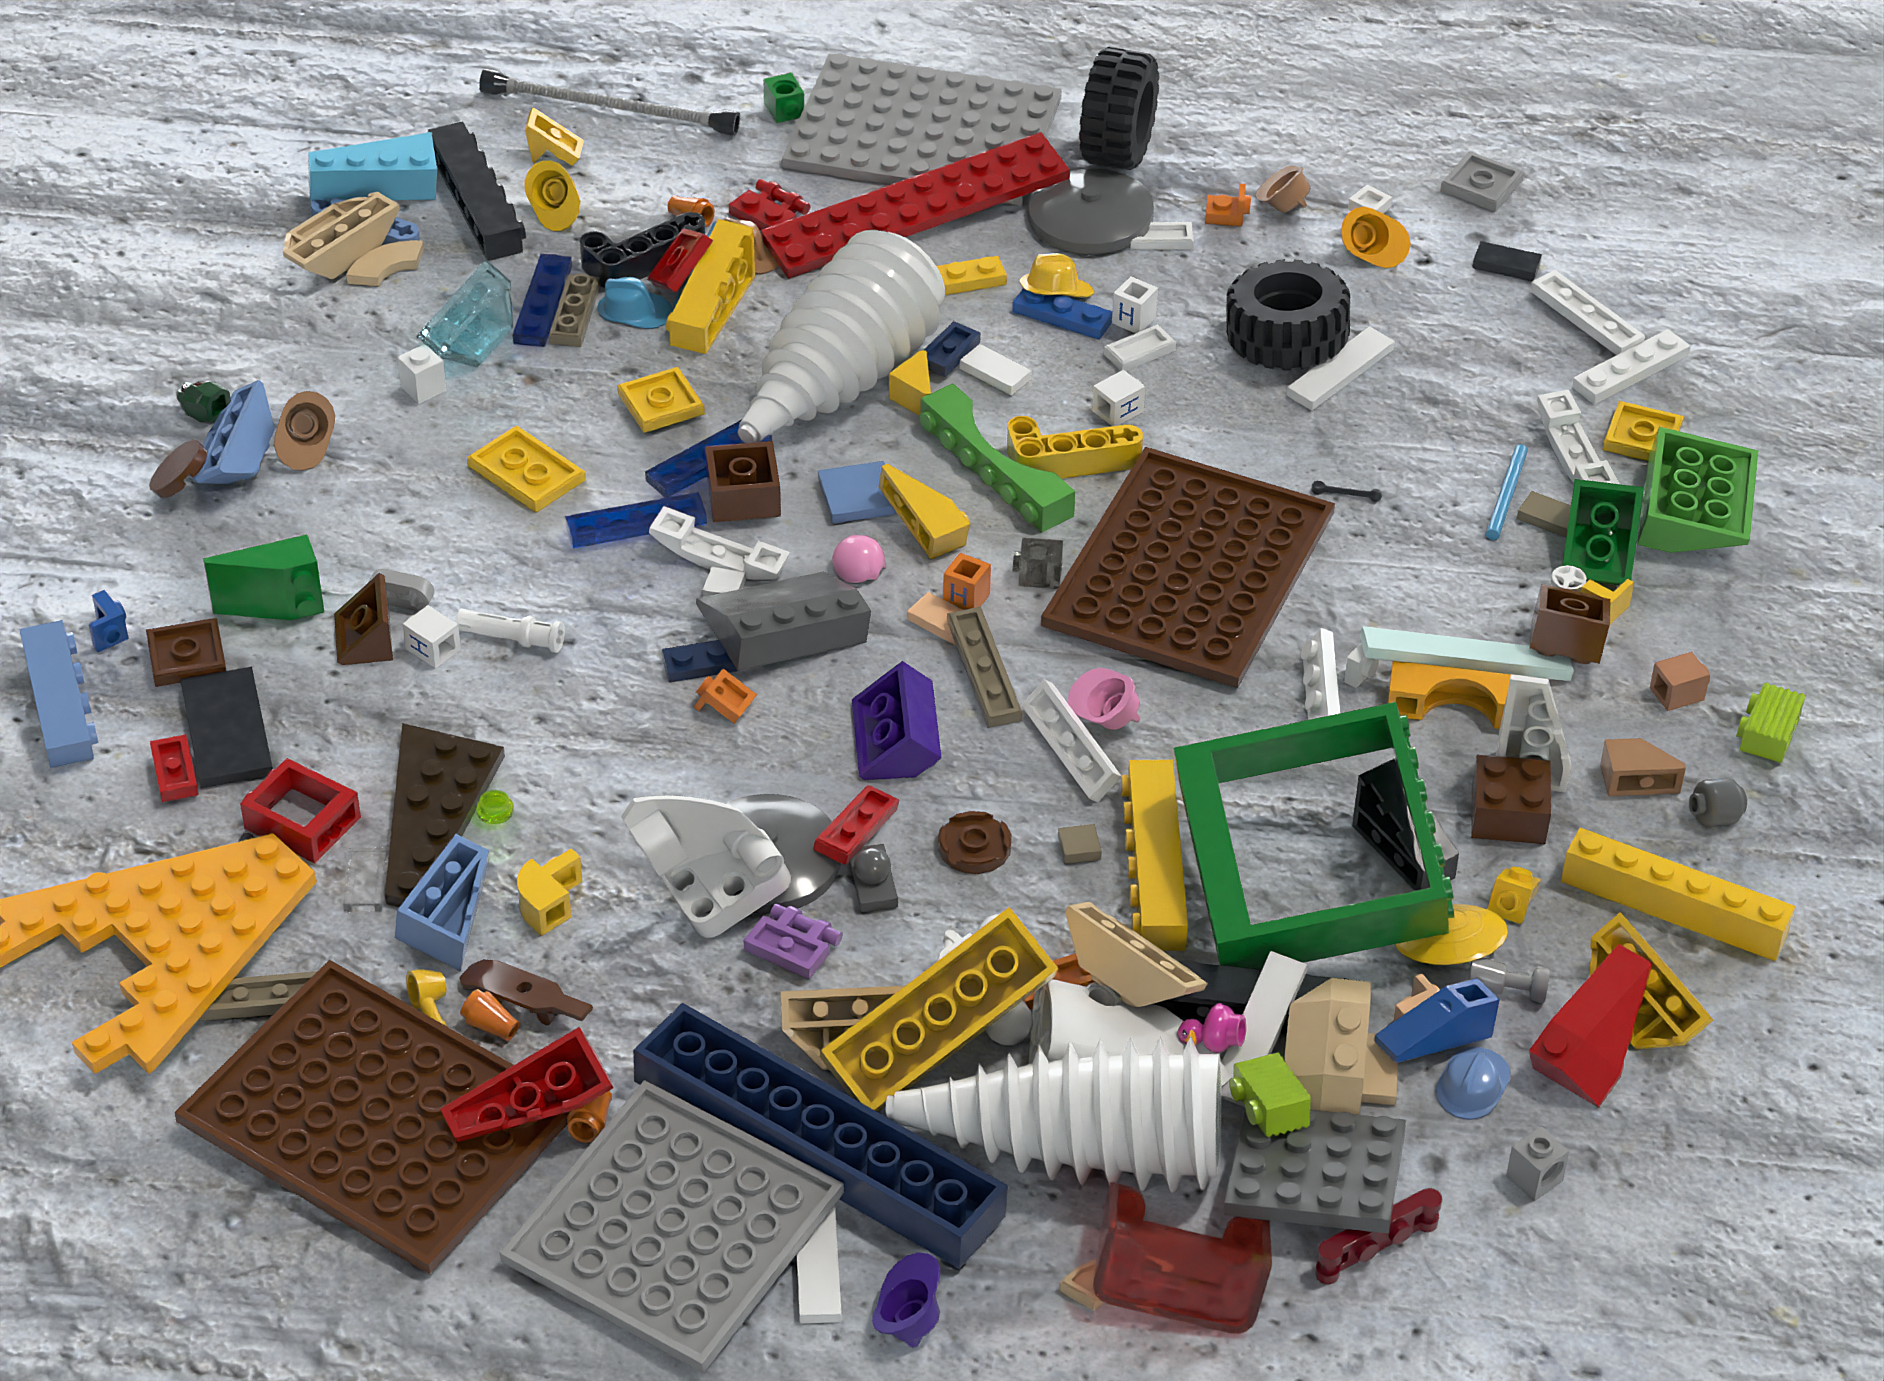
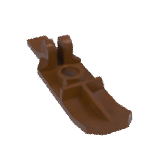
M480 960L471 964L460 976V983L464 989H479L482 992L489 991L501 1004L505 1000L528 1009L530 1013H536L538 1020L546 1026L550 1025L554 1020V1015L563 1014L582 1022L593 1010L591 1004L565 995L558 983L501 961Z

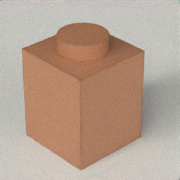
M1691 651L1655 662L1649 688L1665 709L1670 711L1705 700L1708 683L1710 682V674L1708 668L1701 664Z

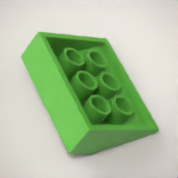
M1659 427L1648 458L1637 545L1669 553L1748 545L1751 533L1759 450Z

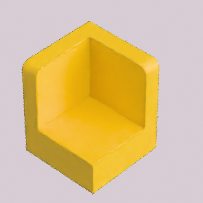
M1627 579L1613 592L1589 580L1582 586L1581 593L1610 599L1611 624L1630 606L1634 582Z

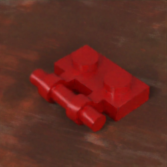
M759 179L755 185V189L761 193L757 194L747 190L729 203L730 215L739 220H748L755 223L760 231L796 218L795 213L797 211L806 215L811 207L808 202L803 200L801 195L795 192L788 193L782 190L780 184L774 181L767 182L763 179ZM777 200L778 202H780V203H782V204H781V205H778V204H776V203H774V202Z

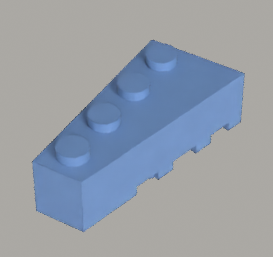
M63 620L19 629L50 768L94 759L92 745L99 742L94 722L87 723L85 714L92 712L87 692L80 693L78 684L85 682L80 662L73 663L71 658L72 654L78 653L73 632L66 634Z

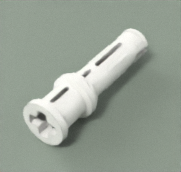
M461 608L456 618V623L461 624L458 625L459 631L518 641L522 647L530 648L532 645L547 647L551 652L555 653L561 650L565 637V625L563 622L556 621L554 624L536 621V618L532 616L524 617L521 620Z

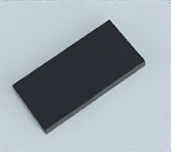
M252 666L180 679L200 788L267 777L268 773L273 770Z

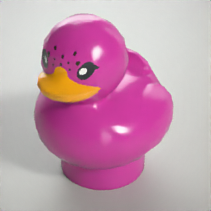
M1218 1003L1210 1009L1204 1026L1195 1019L1183 1021L1178 1028V1037L1187 1045L1191 1036L1195 1046L1203 1041L1209 1051L1221 1053L1230 1048V1046L1241 1047L1246 1037V1018L1244 1015L1234 1014L1228 1006Z

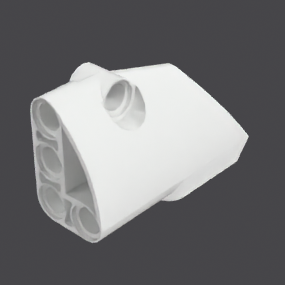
M648 796L633 798L621 816L658 876L662 877L697 933L703 937L712 938L720 935L783 893L791 882V875L784 863V858L766 832L752 823L737 807L693 797ZM692 885L689 889L683 890L686 886ZM743 890L740 894L733 896L737 891ZM711 911L707 916L701 917L704 913Z
M1051 979L1035 991L1029 1064L1033 1063L1039 1045L1047 1061L1052 1062L1063 1059L1069 1042H1071L1078 1059L1092 1057L1101 1039L1109 1057L1122 1055L1130 1037L1138 1055L1153 1054L1160 1036L1168 1054H1182L1186 1044L1179 1039L1178 1028L1183 1021L1166 1008L1158 1005L1130 1006L1123 1002L1120 994H1116L1112 988L1096 982L1085 987ZM1203 1041L1195 1046L1198 1054H1214L1208 1050ZM1221 1063V1087H1223L1232 1077Z

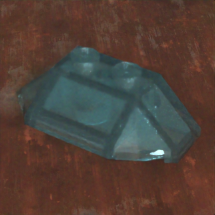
M486 259L416 337L440 358L478 368L513 328L512 301L510 297L511 281Z

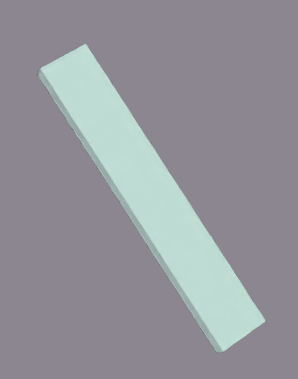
M1365 626L1362 627L1360 634L1366 658L1571 681L1574 672L1569 657L1557 654L1552 657L1544 656L1536 650L1530 649V646Z

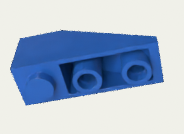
M1478 978L1445 986L1375 1034L1374 1042L1395 1063L1492 1038L1500 999Z

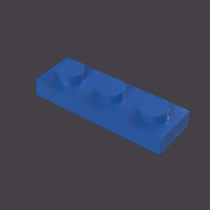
M1023 288L1012 305L1013 313L1098 340L1103 337L1112 324L1113 311L1062 295L1036 294Z

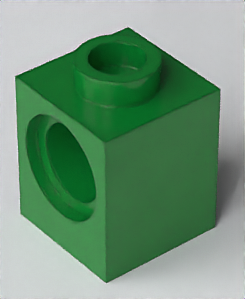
M793 73L763 78L764 104L774 121L781 123L800 118L804 110V91Z

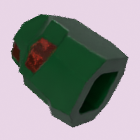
M215 381L184 382L183 386L176 391V398L183 411L201 423H215L221 411L231 401L229 390Z

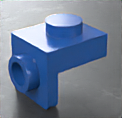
M105 589L93 594L92 599L97 620L89 624L93 647L97 652H100L128 640L129 637L125 622L126 613L120 601H113Z

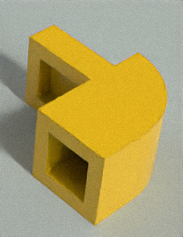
M569 849L558 857L550 859L543 866L530 859L518 873L517 887L520 913L526 923L540 936H543L571 918L569 890L582 883L581 858L573 849Z

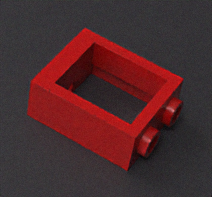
M288 758L276 769L271 770L266 779L253 791L247 793L240 803L244 829L260 837L274 834L296 855L314 864L361 818L358 793ZM291 789L326 805L305 827L271 810Z

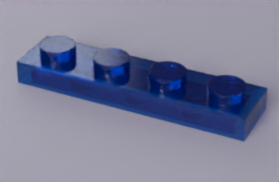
M540 254L512 334L513 344L537 347L546 346L567 277L572 270V257L557 254Z
M742 419L646 470V482L667 499L706 478L705 447L746 443L738 435ZM772 435L766 436L759 442L772 441Z
M699 492L568 515L565 516V523L574 549L650 535V526L663 506L695 517L694 526L707 524V513Z

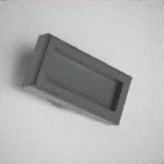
M884 844L863 846L849 861L861 912L898 907V896L891 873V861L886 853Z

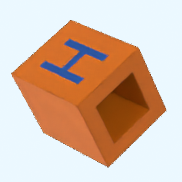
M959 553L943 573V600L962 610L981 607L990 595L991 564Z

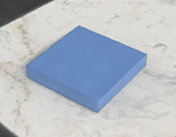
M884 461L818 470V481L832 524L897 514L878 487L881 467L885 465Z

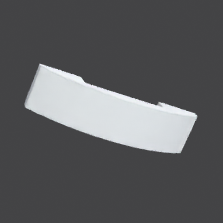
M1563 390L1538 395V407L1547 436L1560 464L1571 481L1574 483V479L1620 484L1608 461L1599 460L1579 423L1581 411L1570 391Z
M664 506L649 529V533L681 557L711 570V567L745 572V579L750 580L777 579L790 557L789 551L758 541L753 549L694 527L695 517Z

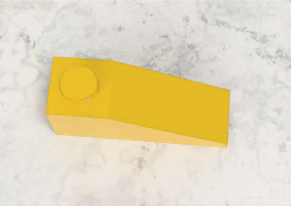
M889 464L881 467L879 489L931 560L966 545L970 529L968 516L964 511H960L950 498Z

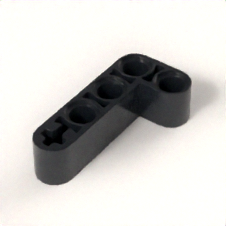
M695 212L683 213L618 243H614L602 232H587L580 237L581 267L589 276L600 277V286L604 289L608 279L634 277L641 280L649 276L682 229L705 234V218Z

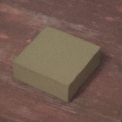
M1095 824L1058 828V839L1064 864L1101 860L1102 850Z

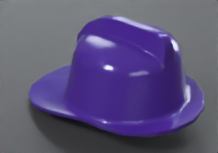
M917 1252L907 1255L891 1268L882 1284L878 1303L873 1313L872 1323L875 1330L881 1334H892L895 1338L904 1341L908 1346L915 1348L919 1346L922 1337L934 1329L940 1317V1309L935 1297L940 1279V1266L935 1257L929 1253Z

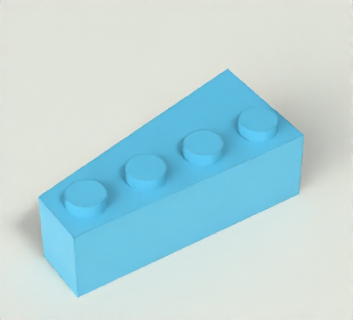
M432 132L308 152L310 201L320 199L330 201L331 198L348 200L355 197H368L370 193L379 192L391 200H436L437 166Z

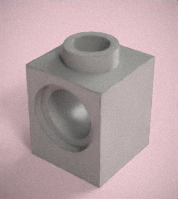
M1540 1126L1512 1145L1506 1176L1530 1198L1536 1201L1563 1182L1569 1151Z

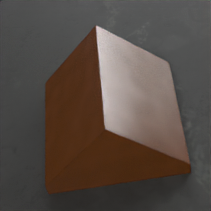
M378 573L334 613L337 663L341 665L393 660L385 576Z

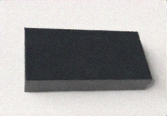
M1480 241L1473 259L1472 268L1534 281L1541 264L1542 254Z

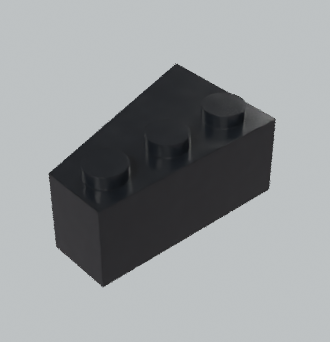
M1393 758L1358 776L1352 827L1414 891L1428 889L1429 885L1397 762ZM1434 817L1436 826L1434 836L1436 844H1441L1445 866H1443L1445 877L1449 876L1451 881L1456 877L1459 852Z

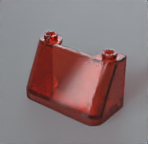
M1110 1182L1105 1199L1094 1269L1093 1290L1095 1295L1102 1302L1109 1305L1227 1333L1240 1334L1252 1328L1257 1319L1272 1268L1270 1220L1233 1217L1228 1221L1222 1239L1143 1220L1146 1206L1143 1194L1131 1186Z

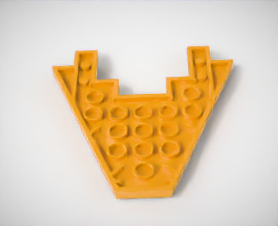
M269 834L106 874L96 872L85 879L0 899V968L60 934H63L81 953L116 935L147 966L119 982L122 994L134 1006L71 1043L74 1053L94 1074L127 1055H130L150 1074L160 1065L317 883L315 871L277 836Z

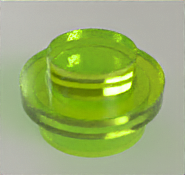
M491 790L484 793L476 807L479 819L488 824L504 823L514 813L512 800L505 792L500 790Z

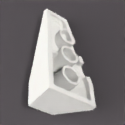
M1511 674L1499 731L1496 756L1551 761V791L1566 792L1571 759L1549 679Z

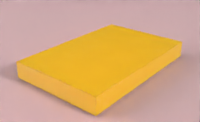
M517 425L467 457L468 467L535 513L586 480V474L583 469Z

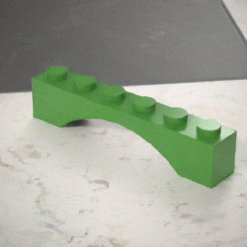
M952 383L921 398L919 419L922 427L926 431H930L941 441L946 449H950L960 458L966 467H970L980 476L986 485L991 486L1000 494L1007 504H1011L1020 512L1027 522L1032 523L1043 533L1074 517L1076 491L1057 474L1019 464L994 449L982 437L975 424L973 400L955 384Z

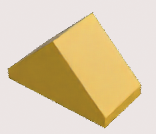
M926 350L917 352L889 373V399L920 415L921 398L931 394Z

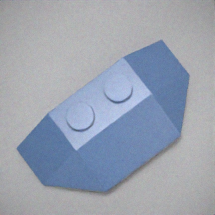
M260 380L233 392L230 397V404L221 411L203 443V447L207 450V458L204 465L196 476L188 475L192 481L210 484H232L243 478L245 480L250 479L257 474L260 469L259 464L264 453L270 447L269 442L275 430L264 384Z

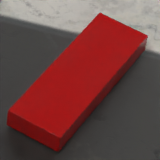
M867 785L815 839L813 850L846 865L897 811L899 799Z

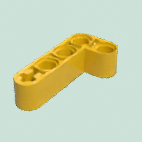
M1028 416L1013 417L1009 420L1007 426V454L1009 459L1037 470L1053 472L1061 479L1131 470L1142 453L1143 432L1140 428L1133 425H1119L1042 436L1036 421Z

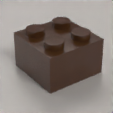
M773 441L705 447L706 475L713 522L781 517L780 481Z
M1541 584L1531 621L1529 648L1536 650L1544 656L1552 657L1557 654L1570 657L1571 660L1580 664H1590L1591 662L1600 664L1610 627V599Z
M1477 754L1472 780L1471 838L1546 844L1551 818V761Z

